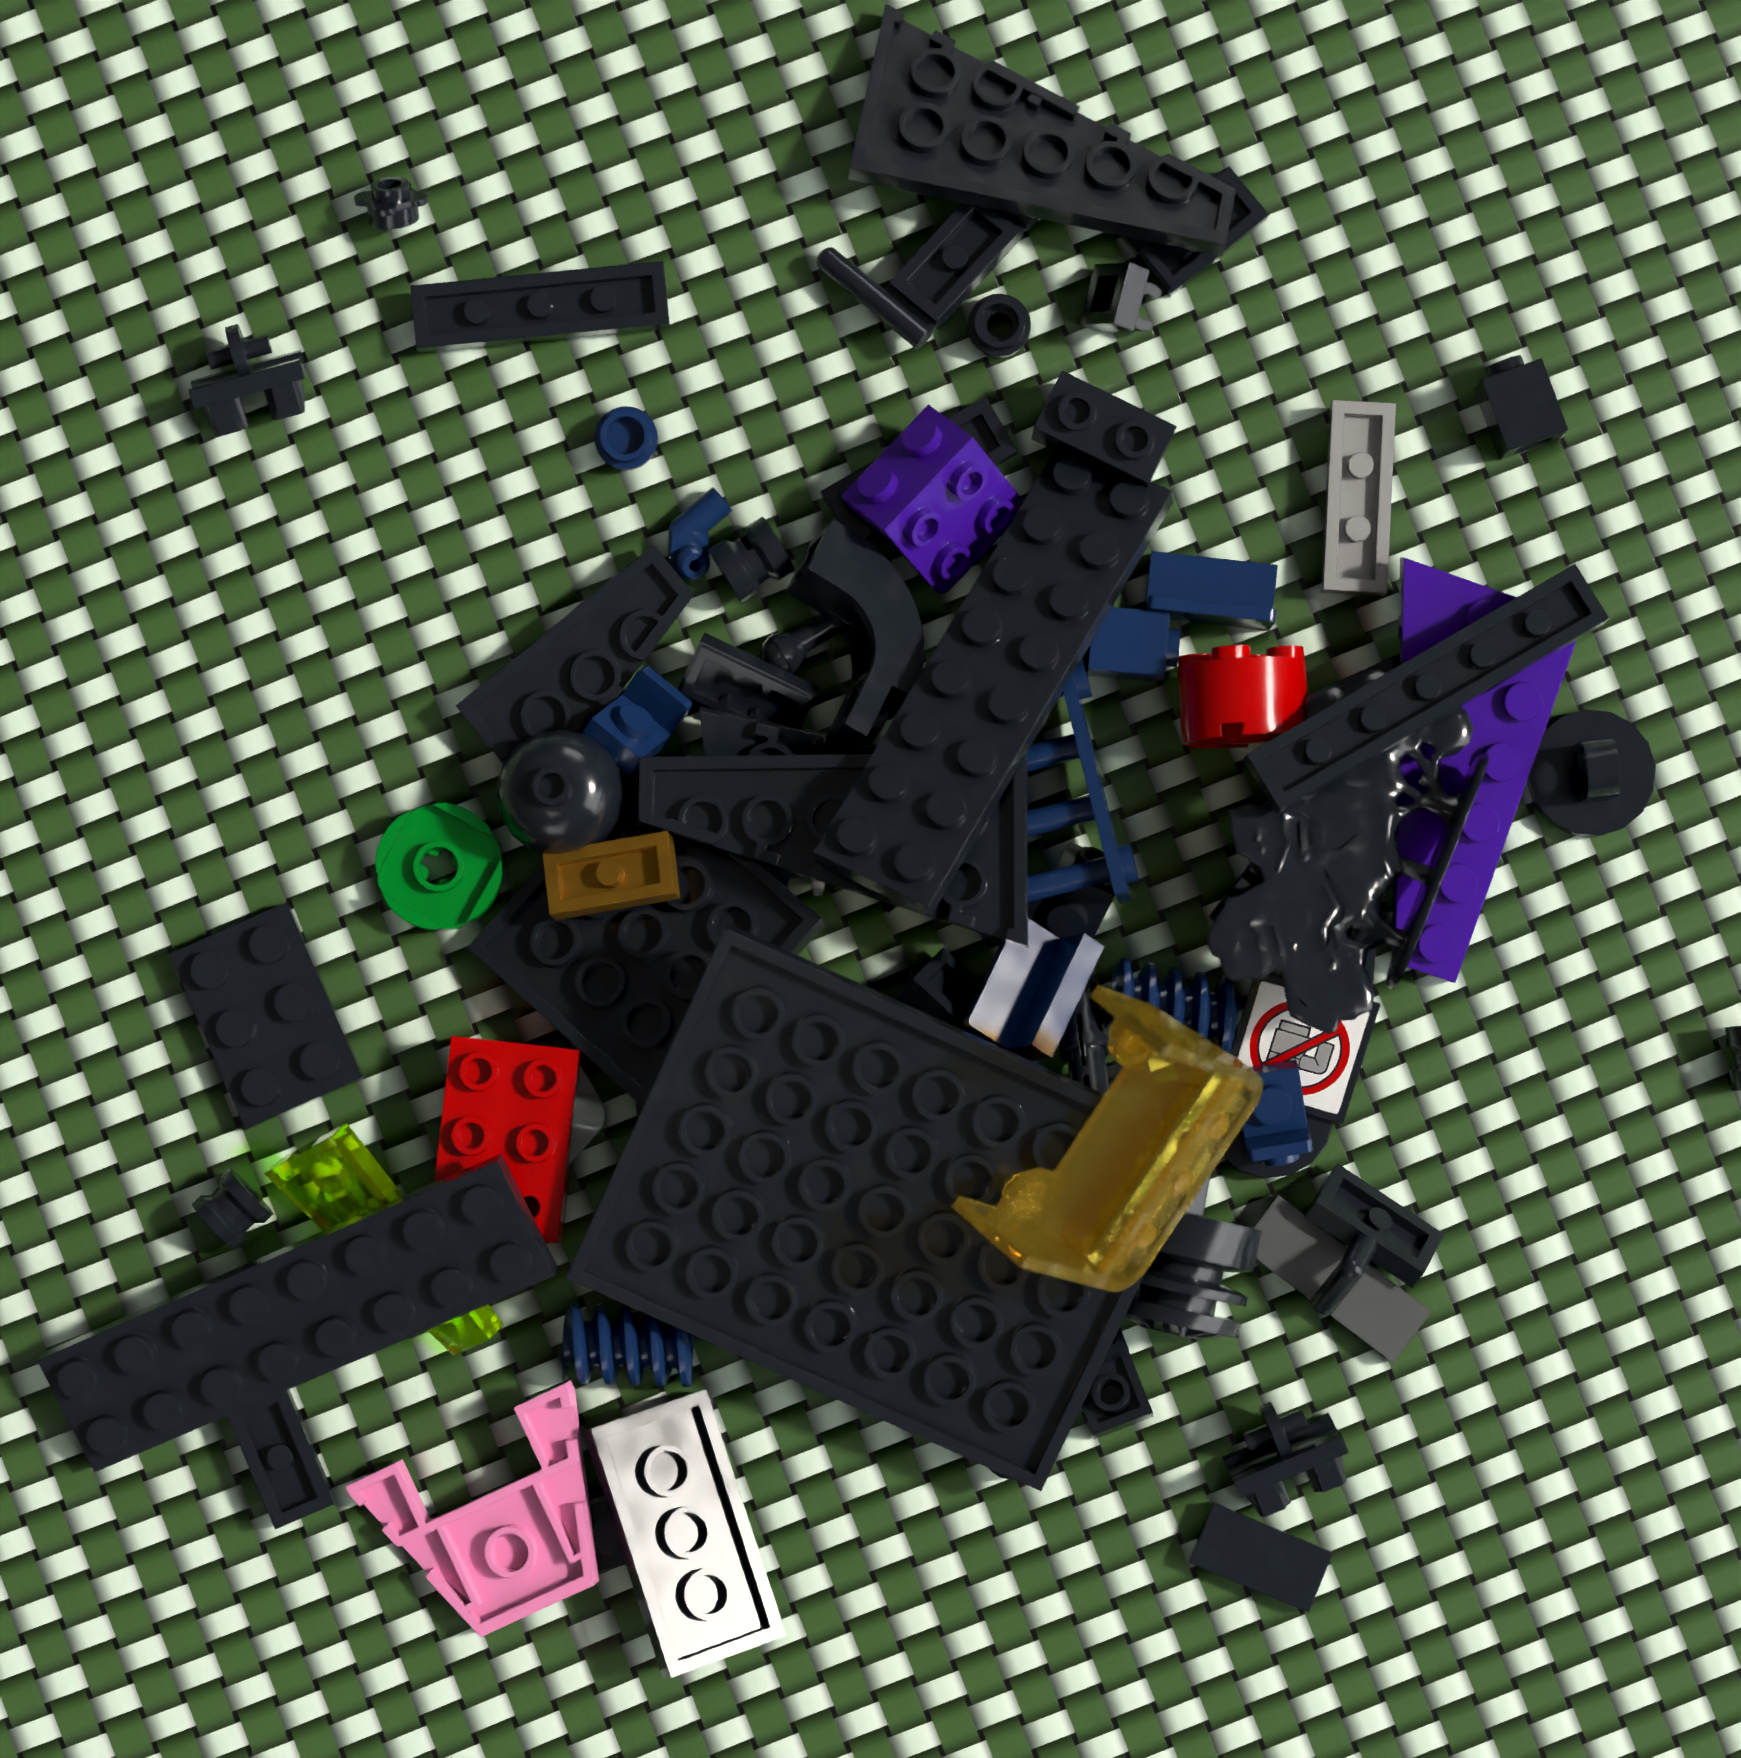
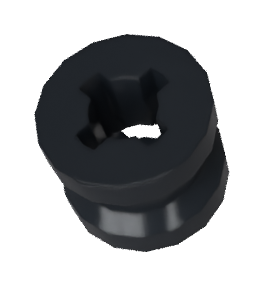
M228 1169L220 1177V1186L211 1195H201L192 1203L193 1208L204 1222L234 1250L238 1249L246 1241V1231L255 1223H265L274 1214L260 1195L232 1169Z

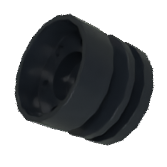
M1175 1211L1140 1283L1142 1286L1139 1298H1133L1125 1316L1141 1327L1202 1340L1227 1336L1239 1339L1242 1322L1215 1316L1214 1313L1217 1301L1246 1307L1248 1297L1221 1285L1223 1272L1247 1273L1254 1271L1262 1230Z

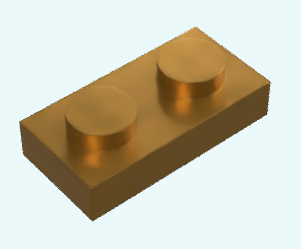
M668 831L589 844L577 851L559 854L543 852L549 915L555 920L680 899L674 840Z

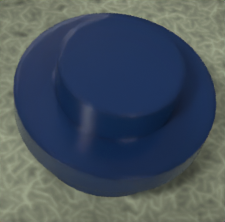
M623 406L610 410L600 419L596 426L594 440L597 452L605 463L615 469L628 471L638 469L650 461L657 449L658 433L653 420L644 411L635 407Z

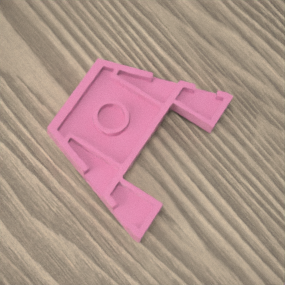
M571 1380L514 1407L541 1465L540 1470L434 1519L430 1518L403 1459L345 1486L350 1497L359 1506L364 1504L384 1526L382 1531L397 1547L402 1546L427 1573L425 1578L480 1637L594 1586L600 1581L576 1394Z

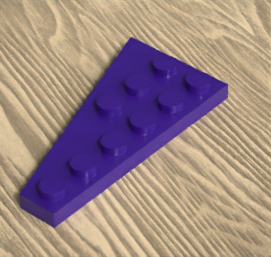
M1400 557L1401 615H1399L1398 622L1400 665L1517 597L1405 557ZM1577 640L1461 707L1466 709L1474 729L1470 742L1457 755L1444 757L1438 762L1440 781L1446 795L1452 796L1458 793L1470 766L1477 756L1489 754L1488 764L1441 886L1407 967L1456 983ZM1422 742L1419 746L1424 758L1432 761L1435 749L1431 744ZM1405 755L1400 759V771L1407 784L1424 793L1427 791V787L1418 782L1421 775L1426 774L1411 755ZM1402 793L1397 797L1398 806H1409L1414 803V799L1406 793ZM1427 808L1413 811L1403 817L1394 833L1396 850L1399 855L1415 862L1429 865L1445 825L1444 820ZM1405 875L1395 879L1393 884L1392 927L1403 930L1422 882ZM1392 945L1391 959H1392L1393 953H1394L1395 948H1396V946H1393V945Z

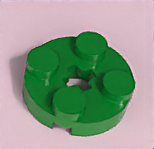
M450 803L421 806L400 815L386 829L379 842L375 856L378 885L388 906L406 922L431 931L458 930L480 918L496 900L504 878L503 850L491 828L472 811ZM444 849L451 851L454 854L451 859V865L457 869L455 877L452 880L442 878L437 885L430 884L427 881L430 870L422 865L424 858L428 854L438 857Z

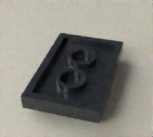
M283 903L169 954L245 1129L249 1130L365 1078L289 903Z

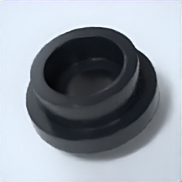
M992 294L982 298L972 308L968 318L967 329L969 338L977 350L990 357L1004 358L1014 355L1026 344L1030 335L1031 320L1026 307L1018 299L1006 294ZM997 316L1006 318L1011 325L1009 334L1000 338L992 336L987 330L989 320Z

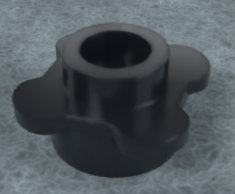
M402 177L378 179L371 184V191H362L354 196L356 206L367 207L369 224L374 228L386 230L399 229L414 224L419 220L418 207L429 202L427 192L416 191L412 188V184Z

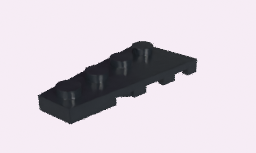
M652 545L455 706L502 763L505 762L518 744L537 733L565 729L582 734L591 718L617 699L625 685L643 661L647 659L694 594L658 549Z

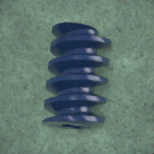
M1120 958L1113 970L1102 1032L1104 1033L1111 1019H1115L1118 1023L1120 1038L1128 1040L1136 1024H1142L1145 1043L1153 1045L1161 1029L1165 1028L1168 1029L1170 1045L1174 1049L1179 1048L1187 1033H1192L1196 1052L1202 1054L1212 1037H1215L1219 1041L1221 1056L1228 1058L1236 1029L1240 993L1238 996H1234L1232 980L1228 979L1227 976H1221L1213 991L1210 992L1206 973L1197 971L1188 986L1184 987L1179 967H1171L1162 983L1158 982L1155 963L1146 962L1137 978H1133L1130 959Z
M570 1302L563 1327V1381L570 1365L574 1366L580 1384L589 1383L595 1367L599 1366L605 1384L612 1385L615 1384L621 1367H625L631 1385H640L647 1367H650L656 1385L666 1386L672 1369L676 1368L682 1386H692L694 1335L668 1323H661L659 1319L645 1313L641 1322H635L630 1306L625 1304L621 1305L615 1322L609 1321L603 1303H596L590 1320L584 1321L578 1303Z

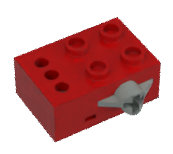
M451 1036L434 1182L502 1153L545 1242H562L571 1163L593 1138L600 1133L607 1121V1110L583 1069L584 1053L581 1050Z

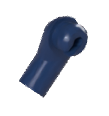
M711 487L674 518L669 525L668 561L679 577L687 580H698L708 572L710 567L708 531L733 511L714 487Z

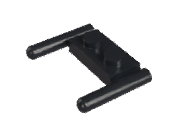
M962 203L892 278L886 290L835 248L828 247L823 249L817 257V266L918 350L928 341L932 332L935 329L938 330L1013 249L1021 240V235L1031 229L1039 219Z

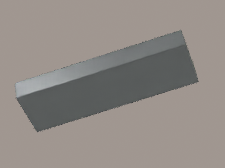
M1279 1195L1275 1196L1252 1227L1253 1229L1262 1230L1256 1260L1310 1301L1341 1262L1348 1249L1320 1226L1307 1219L1303 1213ZM1369 1264L1363 1276L1330 1316L1391 1363H1394L1432 1312Z

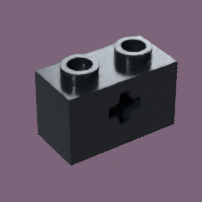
M1062 370L1033 428L1031 439L1053 450L1057 447L1081 458L1087 455L1095 459L1098 466L1107 467V470L1148 487L1177 426Z

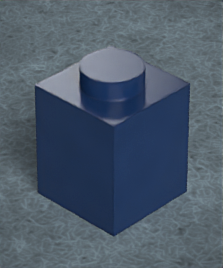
M1112 607L1087 649V675L1161 682L1165 676V668H1177L1180 629H1169L1170 612Z

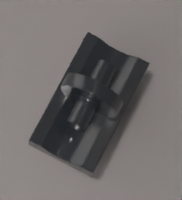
M239 324L225 327L228 346L206 352L211 370L234 364L235 368L191 380L192 389H189V394L194 410L203 408L204 415L216 437L248 428L249 422L241 396L264 390L273 420H281L305 412L302 379H305L306 365L301 350L251 363L250 359L273 353L268 335L245 341Z
M1268 1402L1259 1406L1264 1425L1242 1433L1247 1447L1222 1457L1241 1497L1247 1496L1260 1517H1267L1285 1509L1291 1503L1283 1484L1285 1479L1305 1472L1314 1492H1326L1345 1484L1346 1475L1342 1456L1348 1454L1349 1451L1342 1434L1338 1432L1329 1413L1307 1421L1302 1409L1279 1418L1272 1403Z

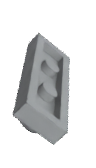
M1332 400L1330 403L1321 593L1385 596L1387 594L1396 403Z

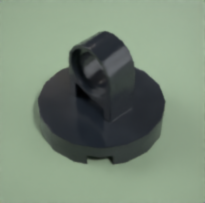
M1585 709L1560 717L1545 730L1527 780V786L1533 805L1551 823L1560 827V830L1575 836L1599 837L1623 829L1643 812L1654 791L1656 765L1648 741L1633 723L1612 712Z

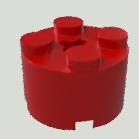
M1226 645L1211 648L1212 654L1202 653L1178 656L1177 676L1183 745L1199 749L1246 748L1251 743L1270 741L1306 720L1307 680L1303 646H1277L1267 648L1266 654H1250L1249 645Z

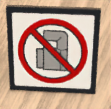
M1270 973L1265 978L1252 979L1220 1088L1236 1093L1233 1070L1296 1059L1306 1113L1343 1124L1379 1012L1380 1003L1373 1001L1372 1010L1359 1015L1354 1020L1340 1021L1337 1030L1329 1035L1290 1017L1282 975Z

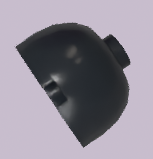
M565 729L537 733L518 744L502 764L496 787L499 815L509 832L531 851L543 855V852L559 854L577 851L586 845L604 842L608 835H612L620 824L626 803L623 773L614 762L608 750L588 735Z

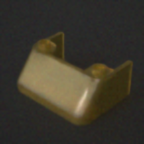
M1097 985L1090 997L1116 1017L1109 1031L1108 1052L1123 1068L1054 1171L1045 1168H1033L1014 1175L1005 1185L1002 1191V1198L997 1206L959 1196L952 1207L1020 1268L1110 1292H1120L1132 1286L1146 1272L1257 1106L1263 1092V1081L1258 1074L1242 1061L1154 1005Z

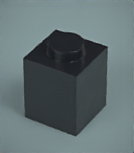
M1517 355L1485 368L1488 377L1479 382L1474 392L1500 460L1556 441L1567 432V424L1542 358L1524 364L1522 356Z

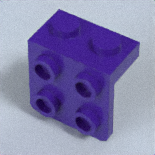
M929 404L841 495V498L855 513L894 544L928 586L939 594L948 592L1006 532L1024 502L974 438Z

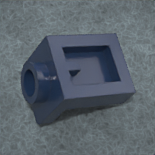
M644 666L636 672L620 697L591 718L582 734L588 735L607 749L616 765L630 776L639 769V757H654L667 746L692 708V703L649 666Z
M1297 1060L1233 1070L1244 1143L1249 1161H1261L1262 1164L1267 1166H1280L1297 1161L1300 1158V1154L1312 1152L1313 1147L1307 1124Z

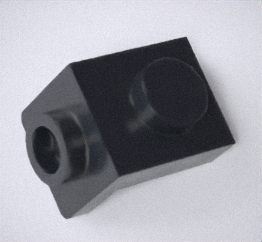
M1070 842L1056 869L1104 857L1105 855L1103 851L1097 848L1081 847ZM1110 881L1041 899L1031 920L1060 939L1083 933L1094 938L1115 897L1112 883Z

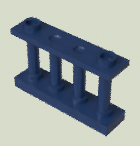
M1081 660L1059 699L1065 697L1074 734L1032 744L1027 752V772L1080 759L1089 795L1029 810L1028 837L1096 820L1105 856L1028 876V903L1111 881L1114 895L1120 904L1132 901L1128 883L1139 881L1130 844L1118 846L1081 701L1082 699L1093 697L1085 664ZM979 933L983 939H984V938L991 937V936H988V935Z

